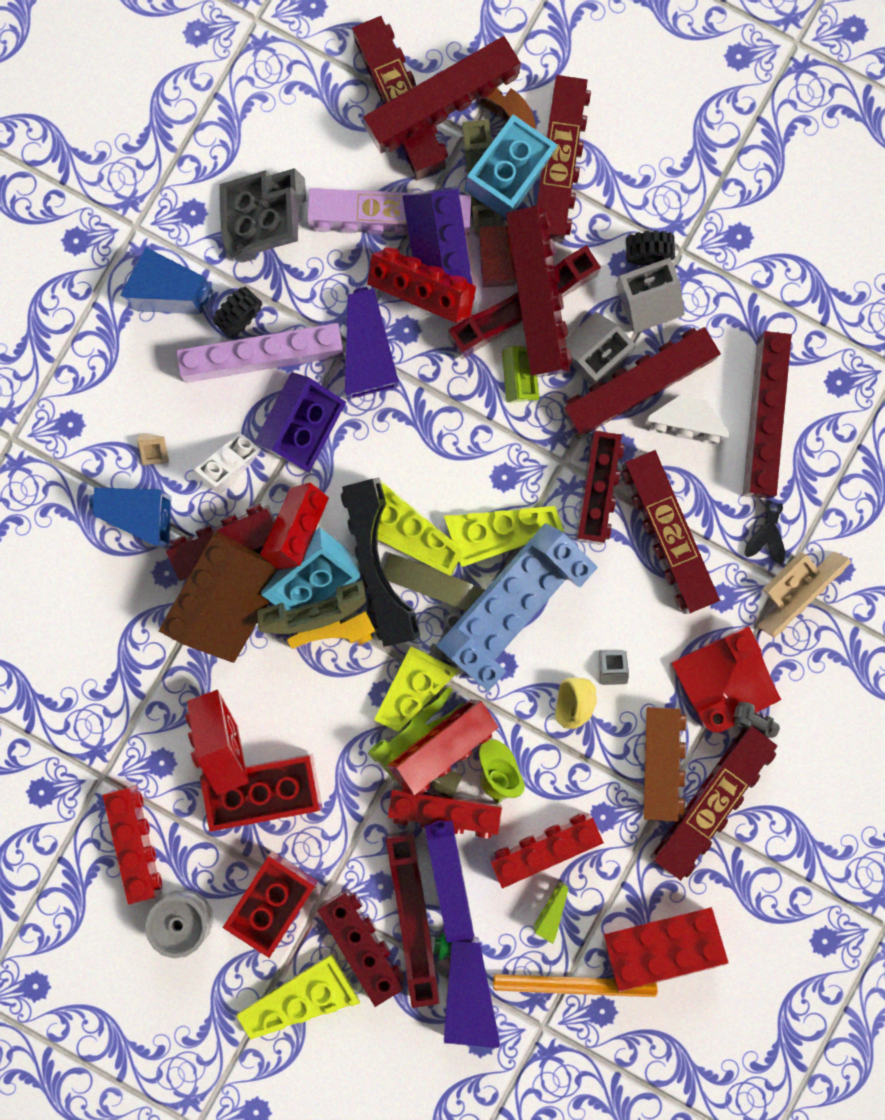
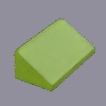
M511 346L502 351L507 403L540 400L538 379L531 376L527 347Z

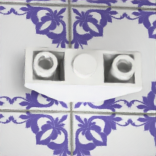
M680 395L649 415L644 421V426H649L650 431L656 433H666V430L677 432L676 436L686 439H692L693 436L702 437L704 442L710 444H719V441L723 442L729 435V431L708 400Z
M240 433L195 468L192 473L221 495L239 479L260 453L261 449Z

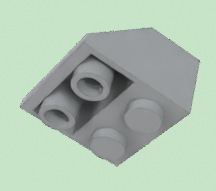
M671 258L619 276L615 286L634 334L685 315L680 281Z
M598 312L590 316L565 339L566 347L570 349L572 355L571 365L590 386L598 383L627 357L636 346L616 323Z

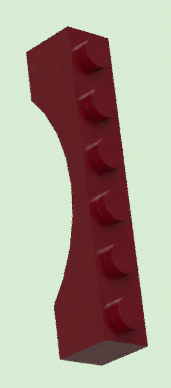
M587 245L555 265L560 276V281L557 283L558 294L560 293L563 298L598 276L601 266ZM518 292L484 311L471 315L448 330V339L461 360L523 323Z
M411 830L387 834L386 844L400 920L411 1008L440 1004L415 832Z

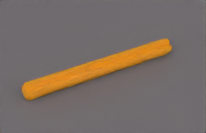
M495 974L493 976V990L654 998L657 997L658 993L657 983L617 993L614 979Z

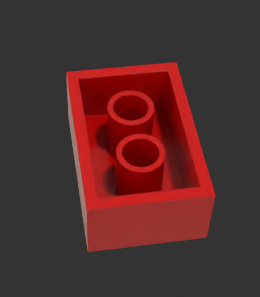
M216 689L188 700V713L185 714V718L191 729V732H188V738L191 746L194 748V751L191 752V758L196 768L201 767L202 777L206 786L211 785L215 793L219 795L248 784L249 780L238 724L220 691Z
M272 851L222 928L267 958H270L312 893L318 880Z

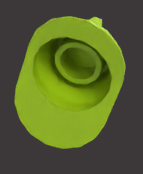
M490 739L483 743L479 749V759L483 769L480 775V785L483 791L493 798L495 803H501L506 798L520 797L525 791V783L511 750L498 740Z

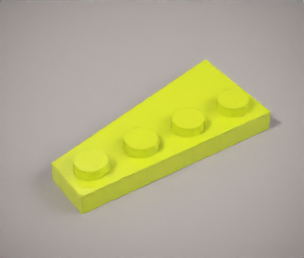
M381 480L387 504L381 516L378 540L449 576L453 575L464 550Z
M555 506L444 516L451 540L464 550L459 560L461 568L525 546L545 523L564 532Z
M331 953L238 1012L236 1017L250 1040L285 1029L287 1026L303 1023L323 1014L327 1015L336 1012L338 1009L358 1005L361 1000Z

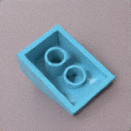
M512 115L468 174L464 191L507 220L506 213L515 211L558 145L515 115Z
M319 527L313 535L301 566L278 570L262 590V596L274 605L284 603L287 610L336 597V587L354 583L360 578L358 560L352 552Z

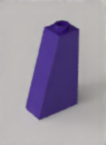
M361 287L355 289L353 294L348 295L345 393L348 400L400 387L374 288Z
M453 820L446 822L436 821L431 825H426L425 830L446 940L449 943L474 938L470 905Z
M479 937L454 941L451 943L443 1043L500 1048L499 1033Z

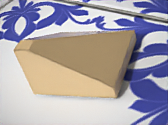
M139 434L137 443L142 465L169 463L165 436Z

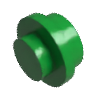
M441 932L440 937H435L434 954H438L441 961H443V958H450L452 942L447 943L445 932Z

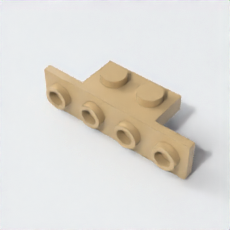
M833 551L816 567L807 554L800 552L762 589L776 608L758 625V628L772 637H776L779 633L783 632L797 615L801 614L818 595L824 592L825 588L836 577L844 572L845 568L851 563L850 559Z

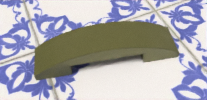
M489 119L462 122L467 176L492 143ZM469 194L471 196V211L475 233L502 230L500 215Z
M392 553L389 554L383 569L389 582L463 611H467L485 591V589Z
M363 580L336 587V597L287 610L284 603L257 610L258 629L264 633L291 634L311 631L333 624L352 614L366 602Z

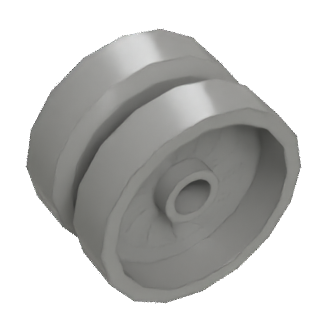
M188 889L174 890L162 897L148 913L145 923L146 938L152 948L162 956L173 959L187 957L197 951L211 933L213 925L212 908L206 898L196 891ZM179 921L182 922L183 927L178 925Z

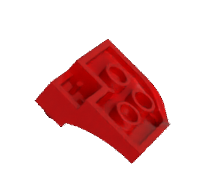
M744 626L670 662L698 719L711 732L719 733L735 726L734 713L739 702L753 704L755 706V713L782 700L768 672L761 653L762 650L749 626ZM715 714H720L721 721L718 724L713 722Z

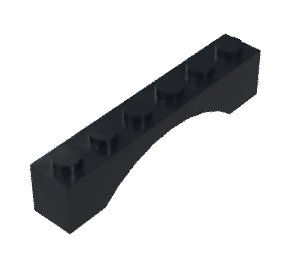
M380 477L342 486L341 501L344 508H347L350 517L348 519V528L356 540L355 555L357 560L362 563L364 571L362 572V580L370 594L369 608L371 613L375 614L378 624L375 627L377 638L379 641H382L383 647L415 640L421 636L415 611L393 590L384 574L379 559L378 528L382 513L387 504Z

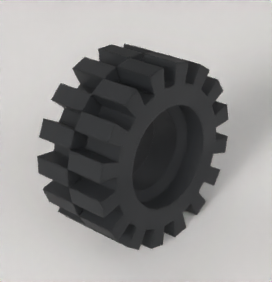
M658 230L653 232L644 231V233L637 232L635 235L631 234L629 237H626L627 263L632 265L638 264V266L647 264L648 266L667 258H671L673 261L675 258V236L671 232H659Z
M246 286L239 288L238 291H234L232 296L229 295L226 298L227 301L220 305L221 308L216 311V315L213 317V323L229 338H233L235 335H239L240 331H244L246 326L252 323V319L256 318L257 313L261 310L260 307L263 305L262 301Z

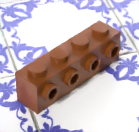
M647 707L644 787L645 820L678 822L679 815H684L685 798H680V787H685L686 772L685 770H680L681 759H686V742H681V731H686L687 714H682L681 708Z

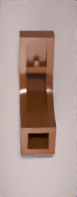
M496 87L495 91L488 97L476 99L478 104L501 117L506 123L512 115H515L536 130L535 119L529 105L514 89L510 88L506 96H504Z

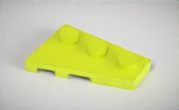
M410 646L374 720L399 732L460 670Z

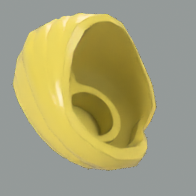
M573 677L564 679L560 683L555 717L557 723L563 728L576 729L591 718L597 703V691L589 679Z

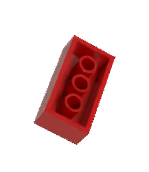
M313 753L247 765L249 783L219 795L215 793L211 785L206 786L202 775L200 776L209 832L318 812L323 808Z
M712 907L603 934L602 937L617 993L729 964Z

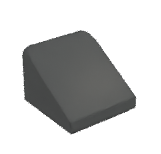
M600 651V684H627L629 679L627 651Z

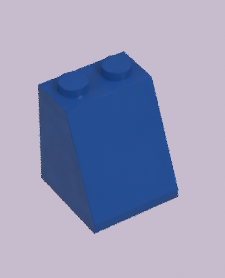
M145 247L120 294L125 302L138 312L202 314L204 308L208 309L214 298V294H212L213 289L204 276Z
M94 487V494H91L89 497V509L93 511V516L162 549H167L170 546L172 496L161 489Z

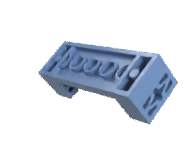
M545 523L436 646L489 692L506 673V670L495 661L496 658L565 580L581 588L597 570L598 566L564 532Z

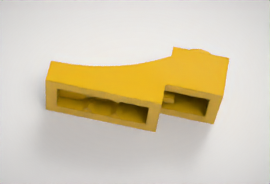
M363 612L344 623L339 620L322 628L300 632L288 638L287 641L291 649H296L314 641L331 638L349 639L351 644L357 642L361 646L374 639L371 634L375 633L376 630L368 613Z

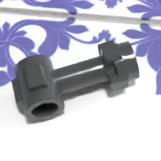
M458 612L450 615L446 614L444 618L446 627L438 643L457 623L462 614ZM432 643L429 655L444 662L448 656L436 646L437 644Z
M747 702L738 703L734 713L735 726L749 729L752 725L767 738H774L778 735L780 725L774 721V718L765 716L763 719L754 714L755 706Z

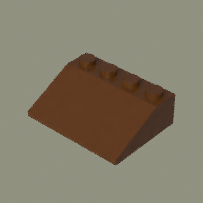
M215 530L164 618L158 632L185 646L235 663L258 623L257 610L266 608L270 602L262 596L261 592L279 569L265 560L259 553Z

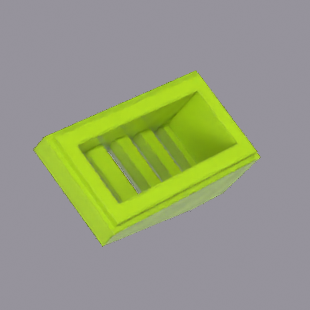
M562 880L556 885L533 925L535 934L552 944L556 940L568 894V886Z

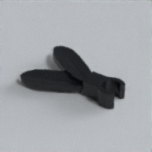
M767 501L765 504V524L750 538L745 546L744 555L746 557L756 555L767 543L772 558L781 564L784 562L786 553L780 532L775 524H778L779 515L783 511V504H777L778 510L774 513L770 510L772 502Z

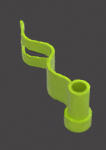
M450 686L444 690L437 700L419 711L413 717L408 727L389 742L385 739L379 741L369 750L368 755L375 763H380L394 782H396V779L386 765L464 705L462 702L447 715L426 724L428 719L446 703L450 693L453 691Z

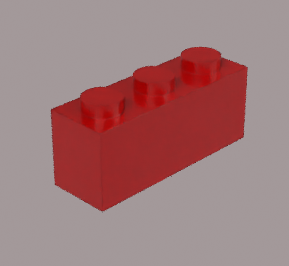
M311 482L289 488L260 556L279 570L301 566L329 497Z

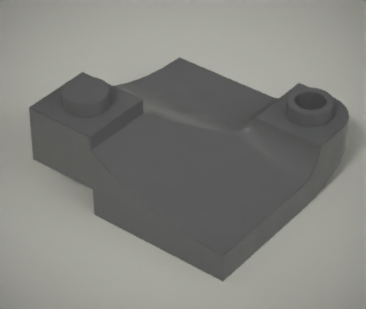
M295 168L273 175L264 170L219 184L221 234L224 247L229 256L240 263L256 259V254L261 251L298 241L299 213L302 203L306 202L305 177Z

